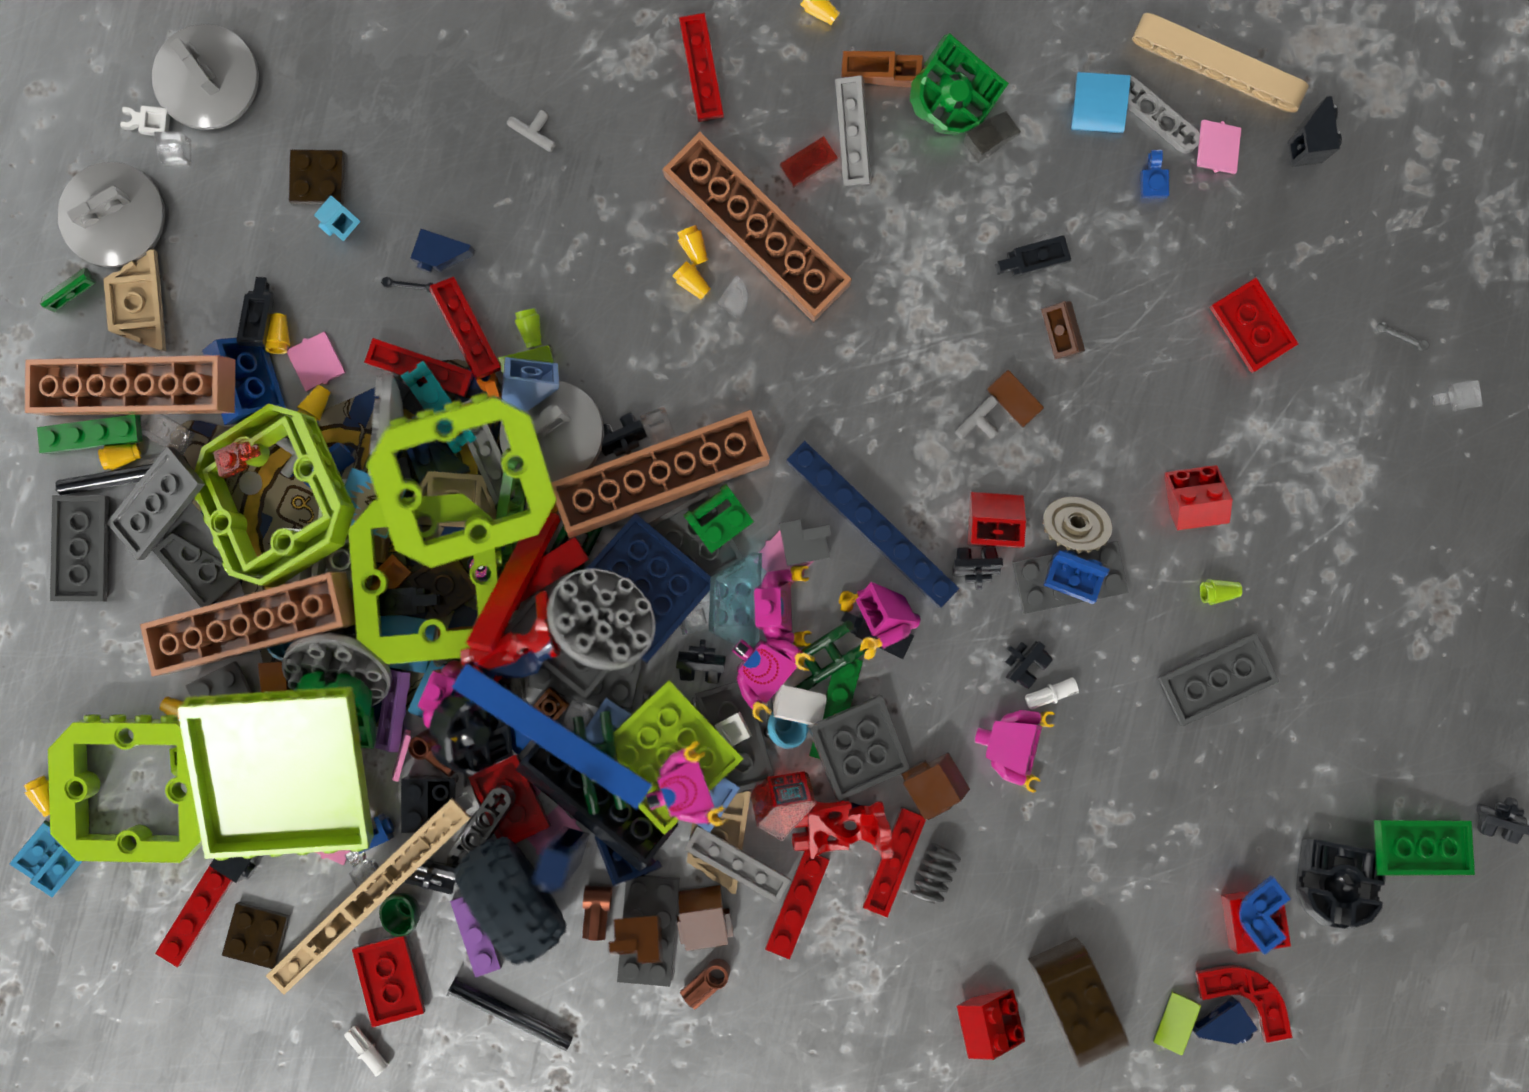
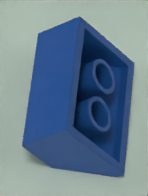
M236 338L215 339L202 350L203 356L219 355L235 359V413H221L224 425L238 424L267 404L286 408L269 352L265 350L266 347L239 346Z

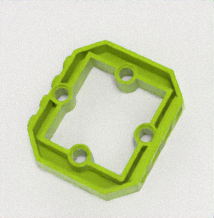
M487 392L472 396V401L461 404L460 401L445 404V410L434 412L433 409H427L418 412V418L408 421L406 417L391 420V426H387L384 429L367 461V468L395 550L431 568L538 535L556 502L529 413L495 395L488 396ZM441 419H448L452 422L453 426L450 431L443 433L437 429V423ZM502 420L510 448L502 453L500 459L501 466L508 476L513 478L520 477L529 509L493 521H489L482 515H473L466 520L463 530L423 541L414 513V509L420 505L422 500L421 488L414 480H403L394 451L434 439L450 441L456 437L458 432ZM510 457H521L522 465L516 469L510 468L507 465ZM412 489L416 494L413 500L404 501L401 499L399 494L402 490ZM480 524L486 528V531L481 536H474L470 532L471 528Z
M267 404L201 448L194 471L205 485L195 496V500L200 505L204 514V522L212 533L213 544L219 550L222 557L223 568L230 576L257 585L275 588L344 546L355 507L345 489L344 482L314 417ZM288 435L298 457L293 467L294 475L300 481L310 484L323 516L300 531L285 528L278 529L271 537V549L257 557L246 532L247 519L244 515L238 513L224 476L242 464L253 467L263 466L269 459V447Z
M464 494L424 496L420 505L414 509L417 522L424 516L429 517L432 522L430 530L427 532L421 531L423 538L433 536L439 528V523L463 522L473 515H482L489 521H493L488 514ZM415 497L401 499H403L404 501H411ZM374 500L348 529L357 640L387 664L461 658V649L469 648L466 641L473 628L447 630V626L443 621L432 618L422 623L419 633L382 636L379 595L387 590L389 581L387 575L383 571L377 570L373 528H387V524L379 500ZM480 524L471 528V534L474 536H481L486 531V528ZM496 548L473 554L474 564L470 569L469 575L471 581L476 585L478 618L499 579L497 567H502L501 551H496ZM480 566H487L491 570V577L488 581H480L476 577V571ZM371 575L378 576L381 581L379 589L375 591L367 586V579ZM429 625H436L440 628L441 635L438 639L432 640L426 635V629Z
M100 714L84 715L82 720L73 722L48 748L50 834L76 861L181 863L192 857L203 845L181 722L178 719V715H163L161 719H152V715L148 714L136 715L135 719H126L125 714L110 715L109 719L101 718ZM129 729L133 732V739L129 736ZM87 744H115V746L123 750L139 745H177L178 776L168 781L165 793L172 803L178 804L179 835H152L151 830L141 824L134 825L119 834H89L88 798L98 793L101 784L98 776L88 771ZM79 782L83 785V791L79 787ZM181 783L186 786L187 793L183 792ZM132 836L136 839V845L132 842Z

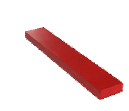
M549 513L538 535L518 541L466 641L469 647L490 652L494 651L561 520L558 514Z

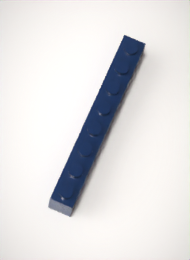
M806 441L789 456L786 463L935 606L942 608L960 589Z

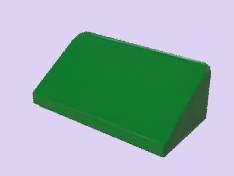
M84 267L45 294L41 299L40 305L45 309L56 312L96 284V280L89 270Z

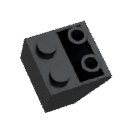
M1327 96L1307 115L1289 139L1288 147L1292 167L1323 163L1340 149L1342 135L1337 130L1338 109L1336 104H1333L1332 96Z
M407 776L402 778L401 833H416L452 798L456 801V778L442 776Z

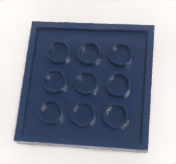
M636 513L586 568L605 570L630 579L650 602L655 619V633L650 647L640 658L646 664L717 583Z

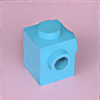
M332 196L314 214L321 221L318 227L329 236L333 233L336 234L343 241L361 222Z

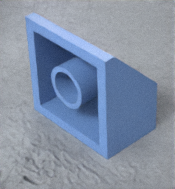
M505 357L501 390L502 400L521 410L529 411L559 389L558 363Z

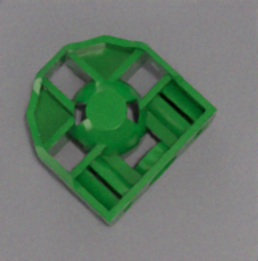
M949 33L941 38L924 63L926 67L912 81L910 102L916 116L926 120L928 123H932L934 125L933 130L937 133L955 135L981 125L1009 83ZM959 65L966 72L975 75L972 81L965 74L956 71ZM930 71H933L941 78L939 82L935 83L927 77ZM962 101L960 108H954L956 102ZM970 103L978 110H982L981 116L975 117L966 109ZM938 106H943L945 108L944 113L940 119H937L933 113Z
M315 671L302 676L294 691L352 687L359 736H361V748L373 749L376 742L377 727L374 707H372V691L365 683L346 673H339L336 682H330L329 686L325 685L324 672Z

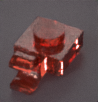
M234 442L214 451L213 454L219 477L228 478L247 469L246 461L261 455L259 444L251 446L250 442L242 444Z

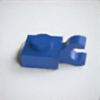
M1151 150V153H1148V170L1140 172L1141 198H1167L1169 196V169L1161 170L1162 150Z

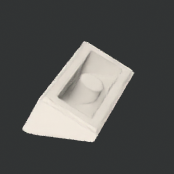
M782 685L772 696L774 717L808 725L823 720L826 706L825 694Z

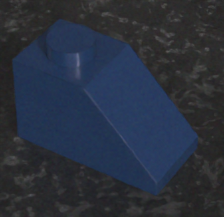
M420 229L410 258L417 264L416 268L431 273L432 270L441 272L474 256L475 250L469 244Z
M1230 997L1197 1020L1192 1032L1198 1038L1237 1045L1239 1042L1245 1043L1250 1040L1258 1028L1240 1002L1234 997Z

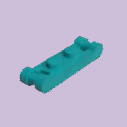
M424 361L417 364V368L409 373L407 371L401 375L424 410L433 409L434 412L445 410L444 405L452 402ZM424 376L428 382L419 387L416 381ZM441 419L436 425L437 429L443 433L450 431L453 426L452 422L448 419ZM471 429L462 431V434L446 442L456 454L462 450L461 446L467 442L472 443L477 437Z

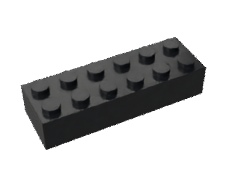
M537 743L521 760L516 769L517 772L639 872L649 864L679 825L676 823L664 835L639 807L636 809L626 802V808L617 809L613 793L598 783L594 784L600 812L590 814L584 793L582 773Z

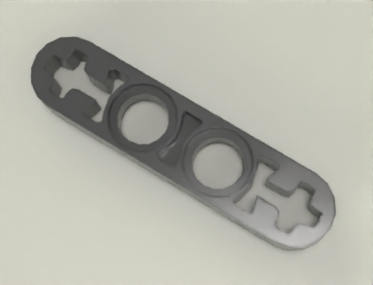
M501 785L489 793L448 853L447 864L458 867L460 865L457 862L459 860L458 855L462 854L465 850L469 853L478 847L470 843V832L476 833L479 836V845L491 839L516 801L515 792L511 787ZM503 793L505 795V802L500 804L497 808L494 807V805H496L500 800L499 795ZM484 812H489L493 816V825L490 826L484 823Z

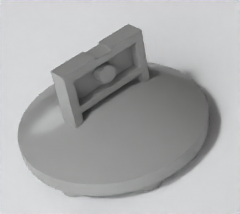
M198 24L181 29L165 41L155 57L152 68V84L156 98L162 108L167 109V113L171 117L188 127L209 130L229 125L248 110L257 93L259 72L255 57L250 48L238 35L224 27L212 24Z
M119 162L97 163L77 173L66 185L58 205L59 229L66 244L82 259L102 267H122L131 261L136 262L147 255L146 252L152 250L158 242L165 223L164 202L154 182L138 169Z
M384 372L382 376H377L375 396L381 397L380 399L375 398L370 454H372L384 429L387 426H391L390 421L404 417L402 398L393 373ZM399 450L394 451L396 457Z
M559 381V389L529 411L523 410L529 413L550 482L590 469L600 454L604 438L603 419L592 398L580 388ZM501 422L500 445L502 452H504L510 446L503 423Z
M585 569L574 572L565 577L556 586L548 602V623L556 641L570 656L588 666L599 669L624 668L638 661L653 641L655 619L650 602L630 579L613 572L600 569Z
M331 631L302 637L294 641L287 648L282 661L283 675L290 689L295 690L302 676L315 671L324 672L326 686H329L330 682L335 683L339 673H346L362 680L372 691V706L378 704L386 697L392 680L388 664L357 640V634L354 633L344 634L343 632Z

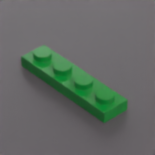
M125 415L37 427L39 453L41 454L143 441L140 415Z
M856 659L831 675L826 692V706L823 719L850 708L863 660ZM812 742L809 756L820 759L815 744Z

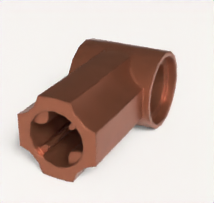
M429 729L410 739L408 751L413 758L417 760L426 759L448 777L455 774L456 771L440 764L433 756L431 747L437 745L438 741L437 738L429 733Z
M585 885L583 894V909H585L582 938L591 941L606 939L608 911L611 909L612 887Z
M723 959L710 961L708 966L680 991L683 1000L689 1007L696 1010L712 994L727 984L730 975L729 964ZM720 969L723 971L724 977L716 979L711 975L710 971Z

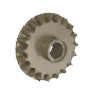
M1063 497L1057 499L1046 508L1043 515L1042 524L1044 525V532L1049 534V540H1055L1057 547L1065 546L1067 552L1070 549L1076 550L1078 554L1081 551H1086L1089 554L1093 549L1098 551L1101 546L1107 544L1112 534V523L1108 514L1099 505L1084 498Z

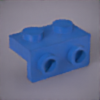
M1059 550L1052 557L1043 586L1095 604L1103 579L1108 575L1109 569L1103 567V564L1097 560H1085L1079 558L1078 554L1073 551Z

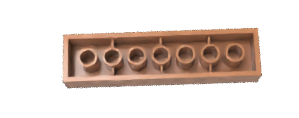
M701 132L662 169L664 177L813 322L851 285L852 279Z
M210 355L25 360V413L44 416L235 413V359Z
M749 410L551 482L556 498L557 508L570 539L633 516L635 513H641L769 465L770 458L753 414Z
M330 572L140 624L153 677L172 674L282 645L305 636L323 634L356 625V619L346 572Z

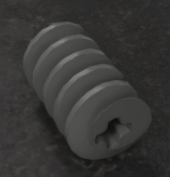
M931 843L937 849L936 851H927V854L933 858L932 861L923 860V864L928 868V871L919 870L918 873L924 880H915L914 883L920 890H911L910 893L934 904L935 902H944V897L939 892H948L949 888L943 882H952L953 878L947 872H956L957 868L951 862H960L961 858L955 852Z

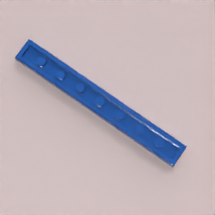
M466 664L451 686L636 809L652 787L651 783L473 666Z

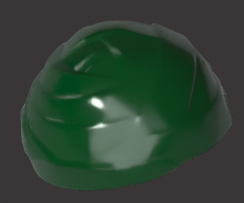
M407 893L389 895L379 909V918L382 926L394 936L409 935L417 927L421 916L420 905L412 895Z

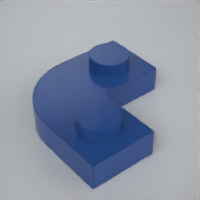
M1272 876L1244 897L1239 909V919L1243 929L1265 955L1286 939L1270 915L1291 900Z

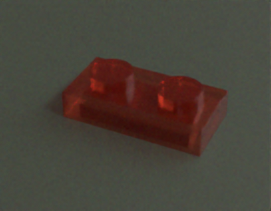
M823 136L780 163L779 167L792 187L795 188L836 162L838 157Z

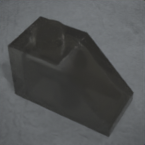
M1005 111L988 118L968 132L963 143L977 163H979L1021 134V131Z

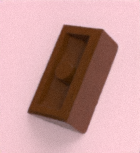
M1063 301L1041 309L1055 360L1085 352L1071 301Z
M1009 370L987 389L1022 428L1044 409L1040 402Z

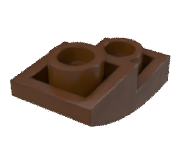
M549 687L533 705V707L555 721L570 706L552 687Z

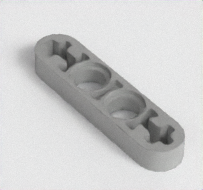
M1131 76L1130 86L1132 89L1131 93L1129 92L1127 108L1182 153L1192 152L1199 145L1200 133L1140 81ZM1140 92L1142 95L1138 98L1136 103L1132 102L1135 96H1137ZM1143 100H1149L1153 103L1154 110L1146 113L1141 109L1140 103ZM1170 117L1174 122V127L1170 130L1164 129L1160 123L1161 118ZM1180 126L1182 128L1181 131L1174 137L1172 134ZM1190 135L1192 137L1191 143L1183 144L1184 137Z

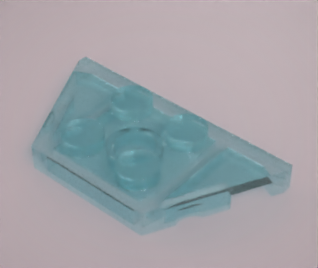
M753 552L710 577L709 631L733 645H736L741 639L751 647H754L759 642V628L755 625L754 590L761 585L762 553Z

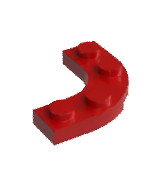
M1236 965L1195 971L1199 995L1202 1000L1227 995H1241L1248 998L1255 1006L1263 1041L1269 1043L1293 1038L1284 1000L1276 987L1264 976L1252 969Z

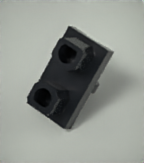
M631 412L621 416L620 422L623 427L616 431H613L610 423L604 424V438L601 450L605 456L611 453H615L616 457L624 453L626 455L631 454V450L640 446L638 441L648 437L641 421H637Z
M995 546L981 548V559H972L971 548H957L952 574L953 576H965V583L975 582V589L982 590L983 582H992V575H1000L1001 567H1003V558H998Z
M700 639L699 647L689 646V652H678L676 668L679 669L680 680L694 681L695 670L705 671V682L718 684L721 673H724L726 656L715 655L716 648L706 647V640Z
M1035 641L1024 655L1022 653L1028 646L1023 642L1016 649L1008 645L1006 650L1011 655L1005 663L1011 667L1016 660H1019L1006 676L1010 682H1017L1019 685L1029 689L1037 679L1027 670L1029 666L1034 662L1042 670H1045L1053 661L1048 652L1044 650L1046 646L1040 641Z
M1508 797L1504 803L1496 802L1495 808L1482 804L1478 805L1476 811L1480 819L1477 828L1481 834L1492 837L1499 826L1504 828L1501 836L1508 842L1515 844L1519 843L1524 834L1529 835V825L1527 824L1526 817L1523 816L1524 809L1518 808V802L1515 798Z
M427 859L405 880V883L422 887L426 890L430 889L452 894L455 886L454 873L457 866Z

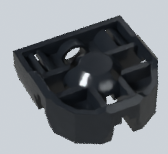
M500 680L497 682L498 684L507 689L506 683ZM450 695L445 697L434 710L429 724V733L437 738L438 744L431 747V752L440 764L456 772L475 775L513 756L510 725L499 718L496 719L493 714L467 697ZM454 737H458V740L453 741L451 739Z
M1302 839L1296 893L1301 900L1304 910L1319 924L1339 929L1357 928L1373 922L1382 910L1383 902L1380 901L1378 892L1381 891V886H1385L1386 876L1377 875L1376 851L1317 839ZM1335 856L1354 859V866H1334ZM1306 873L1321 876L1319 889L1304 887L1303 877H1305ZM1347 874L1352 884H1346L1342 877ZM1361 884L1371 885L1370 899L1360 897L1361 893H1358V888H1361ZM1336 907L1342 908L1341 924L1334 923Z

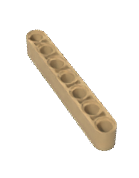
M1144 13L1132 37V41L1136 45L1287 112H1297L1309 87L1308 83L1300 78L1151 13Z

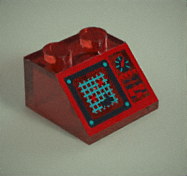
M805 771L767 777L761 785L759 784L753 789L751 794L757 827L781 841L789 835L816 804L809 774Z

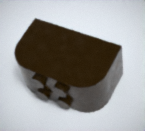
M1076 937L1028 959L1068 1050L1079 1068L1129 1046L1126 1033L1100 975L1086 948Z

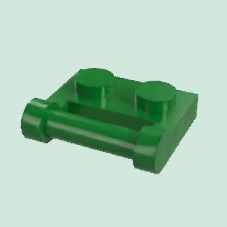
M727 484L721 486V491L692 512L689 510L683 515L711 554L754 523ZM728 499L731 506L701 527L698 520Z

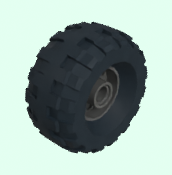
M500 837L496 840H487L461 859V864L455 869V882L471 914L502 956L512 964L519 965L525 961L530 963L560 942V937L566 932V922L552 894L549 891L540 889V884L533 882L536 870L511 839Z

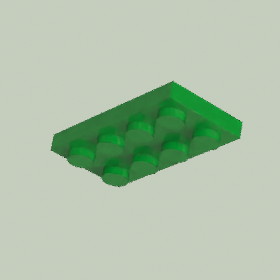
M1374 820L1377 875H1475L1472 821Z

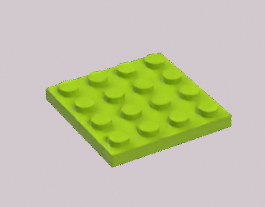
M670 680L614 731L619 763L652 784L648 793L660 789L657 777L660 775V768L669 756L689 747L695 741H698L699 744L694 748V751L698 754L705 752V755L698 760L709 792L743 760V757ZM646 796L638 806L664 835L679 821L675 816H670L667 805L651 810Z

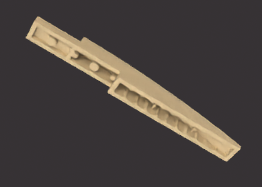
M452 798L283 958L266 977L285 995L471 818L470 815Z

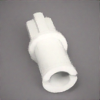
M1073 677L1054 685L1049 683L1046 685V688L1027 694L1025 702L1030 709H1035L1051 702L1056 704L1062 698L1078 694V685Z
M353 1026L345 1033V1038L359 1054L357 1058H362L375 1077L389 1066V1063L386 1062L375 1048L376 1044H371L358 1026Z

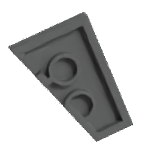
M176 533L170 534L152 550L201 608L215 604L242 580L230 576L223 568L222 560Z

